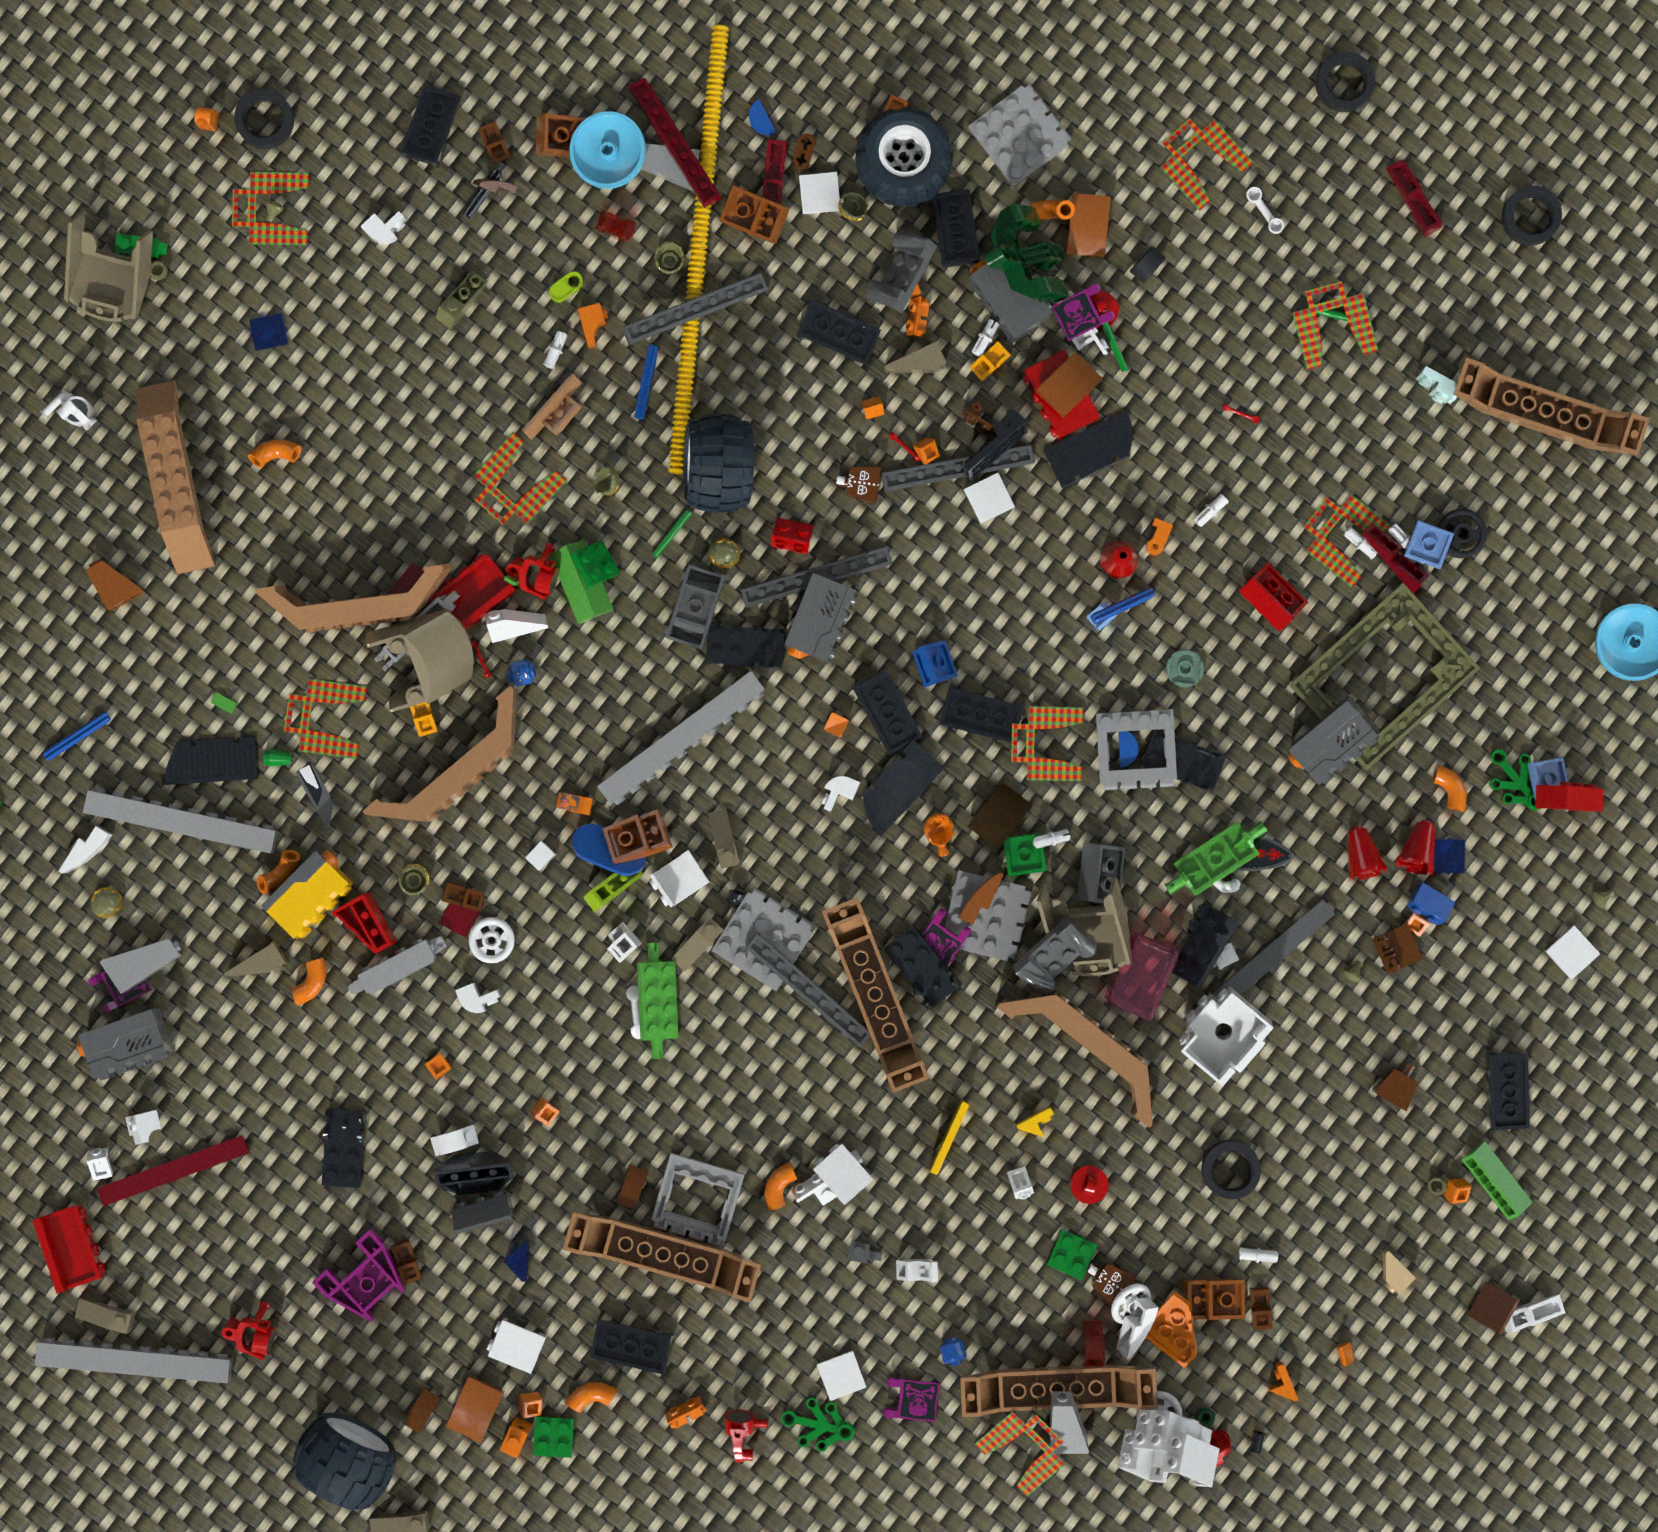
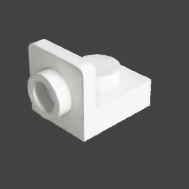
M1231 942L1227 943L1213 968L1217 967L1218 970H1221L1223 967L1239 960Z
M95 1148L88 1152L87 1163L93 1181L112 1177L113 1171L108 1159V1149Z
M1025 1166L1007 1172L1015 1199H1026L1034 1193Z

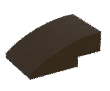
M1002 782L967 827L999 851L1033 807V804Z

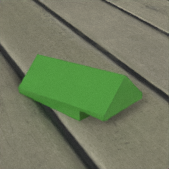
M585 540L565 545L550 554L552 561H556L554 567L559 569V579L578 624L614 610L603 582L588 588L571 557L573 552L587 547Z

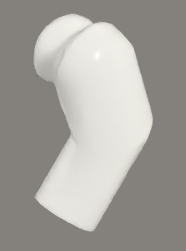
M1235 878L1228 882L1219 880L1213 885L1222 893H1232L1239 890L1240 881Z

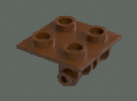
M979 402L972 403L968 411L966 409L963 410L962 416L965 422L973 426L977 424L981 427L980 430L988 435L991 433L996 434L992 424L979 418L982 410V405Z
M1408 924L1372 939L1387 974L1397 972L1401 968L1423 959Z

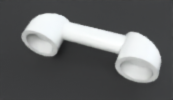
M1251 187L1247 191L1248 201L1256 204L1268 221L1269 231L1273 234H1279L1284 228L1283 221L1273 217L1261 199V190L1258 187Z
M633 985L626 992L627 998L631 1000L634 1022L631 1034L634 1038L640 1039L638 986Z

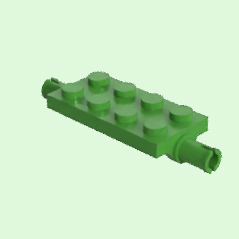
M1262 821L1249 830H1243L1239 822H1236L1173 863L1179 873L1177 877L1165 883V887L1172 894L1182 886L1188 885L1194 896L1198 895L1258 856L1259 852L1255 848L1253 840L1268 830Z
M647 943L648 960L646 963H637L640 1040H649L651 1042V1059L664 1058L663 1041L665 1039L678 1038L675 961L661 962L659 960V943Z

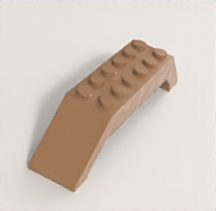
M1465 358L1453 395L1481 413L1589 449L1636 456L1639 454L1650 418L1632 412L1608 410L1499 374L1484 365L1485 363Z
M173 380L137 388L136 420L160 532L176 573L182 574L214 567L215 563L212 549L202 525L179 418V395L176 381Z
M452 563L424 567V573L409 592L308 605L289 592L285 584L256 588V594L299 630L306 629V633L323 630V627L325 630L341 628L342 624L343 628L358 626L360 622L362 626L378 623V620H380V623L397 621L398 617L399 621L416 618L415 615L420 614L452 569Z
M509 686L496 697L498 701L496 728L407 804L386 803L382 799H376L363 810L364 814L422 822L434 821L439 816L438 812L441 809H448L454 804V798L457 796L462 797L469 791L468 786L479 783L484 778L482 775L486 771L490 773L498 766L497 762L500 759L505 760L513 753L511 750L514 748L517 691Z
M858 897L822 911L892 1092H897L929 1079Z
M1060 993L1058 996L1056 994L1002 1001L995 1005L1011 1019L1015 1015L1042 1013L1130 1083L1134 1108L1131 1114L1150 1128L1152 1126L1148 1067L1144 1065L1146 1061L1136 1053L1134 1055L1130 1054L1129 1051L1131 1049L1123 1042H1115L1114 1039L1116 1037L1106 1029L1101 1031L1099 1029L1100 1024L1094 1019L1089 1018L1087 1020L1083 1016L1085 1012L1077 1006L1072 1008L1068 1004L1070 1000Z
M573 1212L563 1246L565 1251L579 1255L600 1257L715 1289L732 1298L750 1303L761 1267L760 1263L723 1248L620 1219Z
M1115 1364L997 1369L960 1377L962 1417H981L982 1415L1008 1411L1051 1410L1052 1391H1071L1077 1408L1125 1407L1158 1409L1155 1368Z

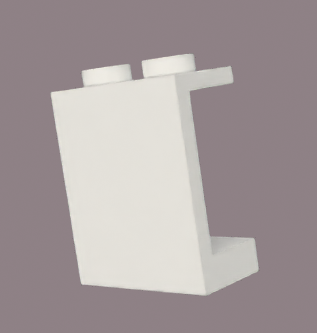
M689 850L655 873H652L650 875L651 880H649L654 890L659 889L662 896H660V899L664 905H669L671 908L710 882Z
M836 1144L829 1150L830 1155L825 1159L821 1157L814 1164L816 1167L813 1170L838 1199L846 1205L874 1179L843 1144L840 1146Z
M504 1318L502 1322L498 1321L494 1330L497 1333L495 1340L491 1339L487 1350L490 1351L488 1356L531 1374L547 1335L541 1332L537 1334L507 1321V1318Z

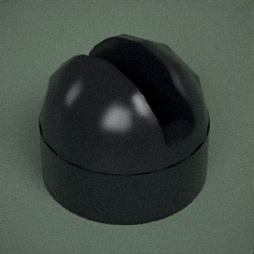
M737 890L729 891V903L738 905L743 901L744 893Z

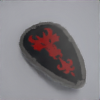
M1259 836L1253 840L1259 855L1237 870L1259 871L1277 868L1291 861L1293 854L1279 842Z

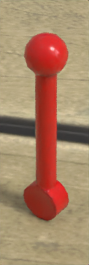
M1224 404L1222 406V409L1224 411L1229 410L1233 413L1252 420L1254 424H1257L1260 421V418L1258 416H1250L1246 413L1231 408L1228 404Z
M894 432L889 434V438L895 440L914 457L915 461L921 460L915 452L897 438Z
M473 641L471 645L475 649L485 671L484 676L490 678L492 673L486 667L478 649L479 644L477 641Z

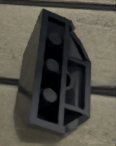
M494 1151L453 1155L434 1169L437 1187L444 1188L458 1195L497 1191L514 1178L511 1160Z

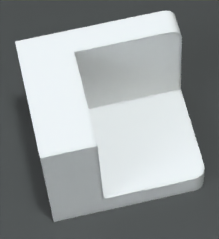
M540 841L525 858L537 870H541L549 860L554 858L556 853L543 841Z

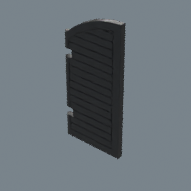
M1128 411L1117 414L1043 450L1062 489L1076 483L1074 477L1080 475L1081 479H1085L1114 465L1113 458L1117 456L1120 461L1130 457L1133 431Z
M256 736L239 737V743H234V737L197 739L196 746H191V740H180L170 756L165 772V785L258 779Z
M914 740L903 750L906 756L902 759L898 755L873 782L877 787L874 790L868 787L861 795L863 796L867 818L880 836L893 825L944 769Z

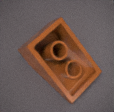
M549 113L537 116L536 155L570 157L572 136L577 127L586 118Z

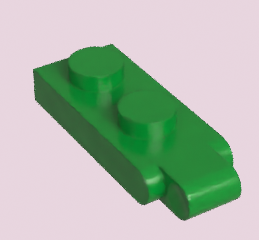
M116 234L114 253L132 256L137 239L141 236ZM152 238L151 258L158 259L159 255L167 256L168 244L161 243V239Z

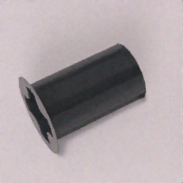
M1253 1430L1250 1451L1261 1453L1264 1438L1267 1434L1262 1431Z

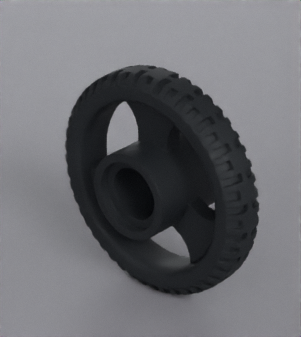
M1456 509L1447 513L1440 520L1438 527L1444 529L1447 523L1453 526L1451 530L1454 533L1453 541L1448 548V555L1455 558H1468L1477 554L1484 546L1487 537L1486 525L1483 519L1474 511ZM1460 516H1467L1473 519L1478 527L1472 529L1469 524L1461 523ZM1458 529H1463L1466 532L1465 538L1458 536ZM1471 538L1478 541L1471 550L1463 552L1459 550L1460 544L1469 541Z

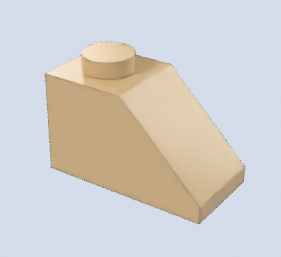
M1387 1249L1383 1250V1279L1387 1282L1384 1286L1392 1294L1397 1292L1400 1295L1416 1278Z

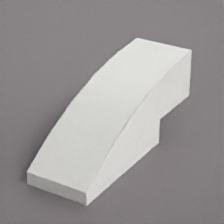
M95 826L87 841L81 838L77 840L59 872L68 873L88 862L106 845L113 834L100 826Z
M1557 1294L1516 1307L1505 1327V1331L1516 1332L1525 1327L1535 1326L1564 1314L1565 1310L1560 1295Z
M1148 1297L1135 1299L1136 1302H1134L1132 1310L1133 1314L1124 1317L1116 1349L1126 1359H1130L1140 1347L1155 1320L1159 1307Z

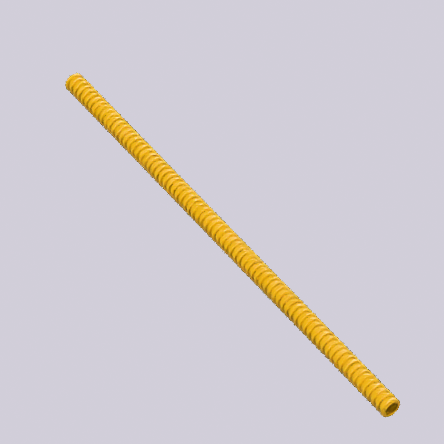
M715 25L712 27L714 32H712L713 38H711L713 43L710 45L712 48L710 50L711 55L709 56L711 60L709 61L710 67L708 68L710 73L707 75L709 77L707 83L709 84L706 85L708 89L706 91L707 96L705 97L707 101L705 102L706 108L704 109L706 114L703 115L705 118L703 120L704 126H702L704 130L702 132L703 137L701 138L703 143L700 145L702 149L699 159H701L699 163L713 184L714 181L712 179L715 172L713 167L716 166L714 161H716L715 155L717 154L715 149H717L716 143H718L716 138L719 136L717 132L720 125L718 120H720L719 114L721 113L719 108L722 107L720 102H722L721 96H723L721 91L723 90L722 85L724 81L722 79L725 77L723 73L725 72L724 67L726 63L724 61H726L725 55H727L725 50L727 49L726 44L728 40L726 38L729 37L727 33L729 28L725 25ZM697 196L695 197L697 202L694 204L696 206L694 212L696 213L693 215L695 220H693L694 226H692L694 232H692L693 238H691L693 243L690 244L692 249L689 256L691 261H689L690 267H688L690 273L687 274L689 279H687L688 285H686L688 289L686 291V301L703 295L701 292L703 290L702 284H704L702 280L704 278L703 273L705 272L703 267L706 266L704 263L706 260L705 255L707 254V251H705L707 249L706 243H708L706 237L709 236L707 233L709 231L708 225H710L708 221L710 219L709 214L711 213L709 208L712 205L704 208ZM700 318L684 323V326H682L684 332L681 333L683 338H681L682 344H680L682 350H680L681 356H679V359L681 361L678 363L680 365L678 368L680 372L677 374V377H679L677 380L678 385L676 386L678 391L675 393L677 395L675 401L677 402L674 403L676 407L674 409L675 415H673L675 419L673 421L674 427H672L674 432L671 433V436H673L671 439L672 444L670 445L672 450L669 452L671 454L669 460L671 461L668 463L670 466L668 472L673 474H683L686 426L688 420H690L689 414H691L689 408H691L690 402H692L690 396L693 395L691 393L693 387L691 386L694 384L692 379L694 378L693 373L695 369L693 367L696 365L694 363L696 357L694 356L697 355L695 349H697L696 343H698L696 337H698L697 332L699 328L697 326L700 325V322H698Z

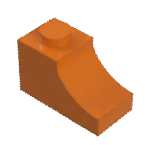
M600 303L578 308L589 348L596 347L597 332L602 325H606L605 319L608 318L606 308H602Z

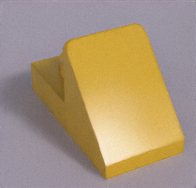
M1049 1106L1017 1123L1016 1126L1019 1130L1044 1137L1037 1123L1041 1122V1124L1052 1120L1051 1116L1054 1113Z

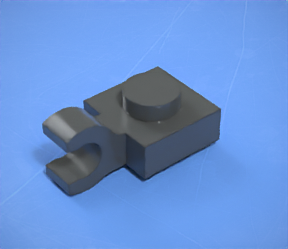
M851 1240L848 1260L867 1263V1259L870 1258L881 1261L882 1252L869 1250V1243Z

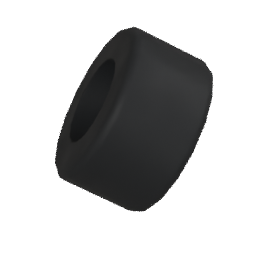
M1151 246L1130 272L1142 283H1145L1164 262L1166 257L1155 247Z

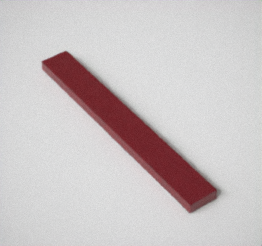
M646 78L629 85V90L703 207L705 208L721 200L717 189Z
M242 1135L97 1188L103 1206L249 1154L250 1152Z

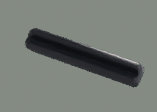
M494 168L487 179L500 180L502 173ZM480 187L464 209V216L472 219L491 191Z

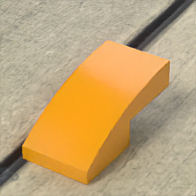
M997 341L969 368L983 381L1004 363L1011 354Z
M424 702L410 707L419 737L438 732L430 703Z

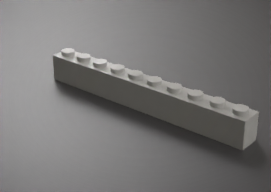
M750 671L597 787L611 805L614 803L619 805L626 799L624 797L629 792L633 794L641 788L640 784L646 780L648 783L657 776L655 773L658 770L662 769L664 771L672 765L670 761L677 757L679 760L686 755V749L690 746L695 748L703 742L701 738L706 734L708 736L714 734L718 730V725L721 723L725 725L733 719L732 715L737 711L741 713L749 707L747 704L750 701L754 700L756 702L764 696L762 692L765 691L764 687L752 671Z
M94 788V791H87L83 813L271 854H274L279 831H275L274 826L263 824L262 827L255 826L256 822L244 820V823L236 822L237 818L225 816V819L217 818L218 814L207 812L206 815L199 814V810L192 808L183 811L180 810L181 806L169 804V807L161 806L162 802L150 800V803L143 802L141 797L132 796L131 799L124 798V794L113 792L112 795L105 794L106 790Z
M44 1337L43 1340L37 1342L35 1366L228 1383L231 1381L233 1357H228L226 1353H216V1356H213L205 1351L191 1354L189 1350L183 1349L178 1350V1352H170L169 1348L151 1350L149 1346H139V1349L132 1348V1345L121 1344L120 1347H115L113 1343L106 1342L101 1343V1345H93V1341L74 1343L73 1339H63L60 1342L55 1341V1338Z

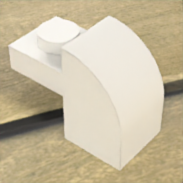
M398 211L384 224L374 213L361 225V228L373 241L380 244H390L397 240L394 232L400 231L405 226L404 222H406V219Z
M845 776L831 779L824 787L831 791L830 795L826 793L823 799L824 809L831 812L838 795L853 800L860 782Z
M475 983L455 990L461 1005L473 1013L487 1011L484 1003H487V1006L498 1002L497 998L501 997L499 989L480 996Z
M474 1125L430 1138L435 1156L455 1152L479 1143Z
M931 1259L896 1260L897 1280L938 1282V1262H934Z

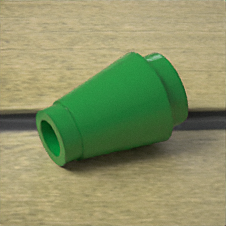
M271 748L264 750L263 765H268V767L291 765V753Z

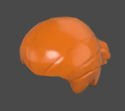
M935 813L926 819L924 833L931 844L938 846L939 856L944 857L949 855L946 843L954 836L953 822L947 815Z

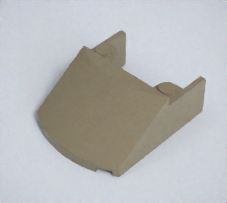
M80 212L68 222L64 300L74 304L78 311L96 319L111 322L135 319L139 315L154 264L151 262L153 231L148 230L137 239L136 247L132 251V257L97 248V238L93 233L84 230L85 213Z
M448 609L366 633L367 648L386 643L389 651L394 654L409 651L420 684L409 687L404 693L389 697L390 712L424 702L429 704L467 682L472 677L474 660L470 638L460 620Z
M1117 877L1112 878L1109 893L1105 896L1104 905L1068 909L1066 902L1062 899H1050L1046 884L1041 885L1037 905L1046 935L1065 917L1069 916L1084 932L1094 936L1097 944L1096 953L1092 957L1083 958L1079 955L1064 970L1070 971L1072 975L1099 976L1116 972L1120 967L1131 964L1132 956L1127 906L1123 902Z

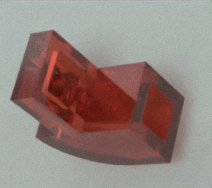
M601 211L593 229L615 240L627 243L634 235L637 223L632 220L621 219L610 212Z
M1102 1320L1083 1321L1085 1367L1104 1366L1105 1340Z

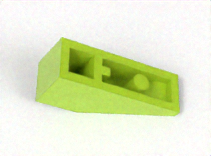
M642 871L631 876L613 873L590 890L583 898L592 910L596 912L644 874Z

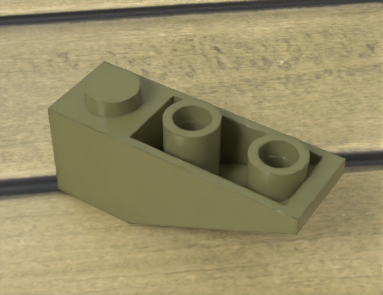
M472 271L439 306L436 319L451 330L463 317L488 281Z

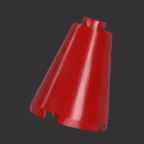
M1124 541L1109 543L1104 547L1100 555L1101 568L1109 577L1115 579H1123L1130 576L1138 564L1136 550L1132 545Z
M1421 820V822H1417L1396 859V865L1399 868L1403 865L1407 867L1406 871L1414 874L1427 875L1428 872L1433 874L1435 826L1432 825L1431 821Z
M1361 825L1352 827L1351 831L1348 832V869L1350 880H1354L1353 877H1358L1359 880L1372 878L1380 875L1379 871L1381 870L1384 873L1387 872V867L1367 828H1362Z

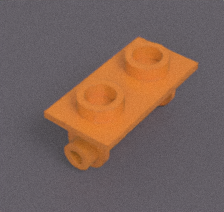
M922 296L912 298L909 304L910 315L906 323V336L915 334L916 337H923V334H925L927 321L922 320L921 316L928 317L930 303H928V299L922 298Z
M700 1396L687 1400L686 1403L678 1407L671 1408L665 1415L671 1428L677 1429L688 1423L686 1416L689 1415L691 1420L703 1416L707 1410L704 1404L702 1405Z

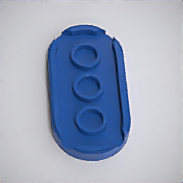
M585 824L575 831L572 846L579 858L622 876H631L643 869L646 857L617 864L613 863L602 829L604 827L597 824Z

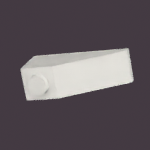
M506 609L494 610L485 614L486 625L492 643L548 628L545 614Z

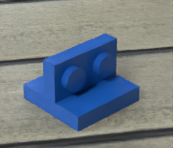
M945 640L921 646L912 652L925 688L958 676Z

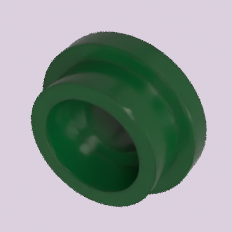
M1203 1407L1197 1411L1195 1418L1203 1427H1209L1215 1421V1414L1210 1408ZM1203 1414H1208L1207 1420H1202Z

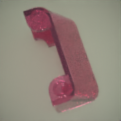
M1134 932L1133 935H1129L1132 956L1131 964L1121 967L1115 984L1112 988H1107L1104 998L1107 1004L1151 1021L1180 950Z

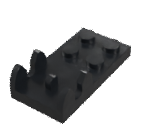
M424 85L400 151L401 157L433 165L435 168L440 167L441 154L446 150L447 137L461 101L460 95Z
M970 190L937 193L932 198L942 269L977 264L980 262V253Z
M811 299L796 337L801 340L811 341L817 347L827 348L866 366L881 330Z
M1007 410L1009 424L1005 426L1002 422L994 421L993 428L996 438L989 444L985 443L982 445L975 456L972 455L966 459L963 467L965 475L970 482L1028 433L1027 422L1018 412Z
M710 625L707 637L706 663L782 669L785 630Z
M886 669L852 687L889 755L907 746L912 740L916 741L923 737Z
M949 687L940 725L1012 744V724L1020 723L1024 706Z
M1153 730L1140 765L1141 767L1147 769L1167 767L1164 753V733ZM1175 738L1176 780L1213 793L1226 756Z
M1200 904L1198 906V912L1201 914L1199 920L1192 919L1189 921V928L1192 933L1169 970L1174 975L1201 989L1239 924L1237 920L1207 904Z
M914 924L884 948V951L913 984V991L917 995H922L924 1004L929 1009L934 1008L963 984Z
M1526 1051L1486 1053L1490 1129L1530 1128L1528 1053Z
M327 1108L324 1116L326 1127L323 1132L325 1143L321 1186L361 1188L366 1111Z
M598 1319L590 1358L664 1375L667 1371L666 1368L674 1335L671 1333H659L654 1329H641Z

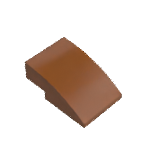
M733 185L719 221L776 244L790 208Z
M1072 194L1071 202L1074 204L1075 213L1069 219L1066 254L1104 258L1111 196Z
M1075 352L1036 390V393L1064 418L1103 378Z
M658 809L641 816L636 814L602 828L614 864L647 857L673 847L663 815Z
M995 874L975 890L962 908L958 919L974 924L980 908L989 909L1004 874Z
M1182 1279V1297L1190 1302L1193 1320L1245 1319L1244 1279Z
M469 1375L446 1427L481 1443L505 1391Z

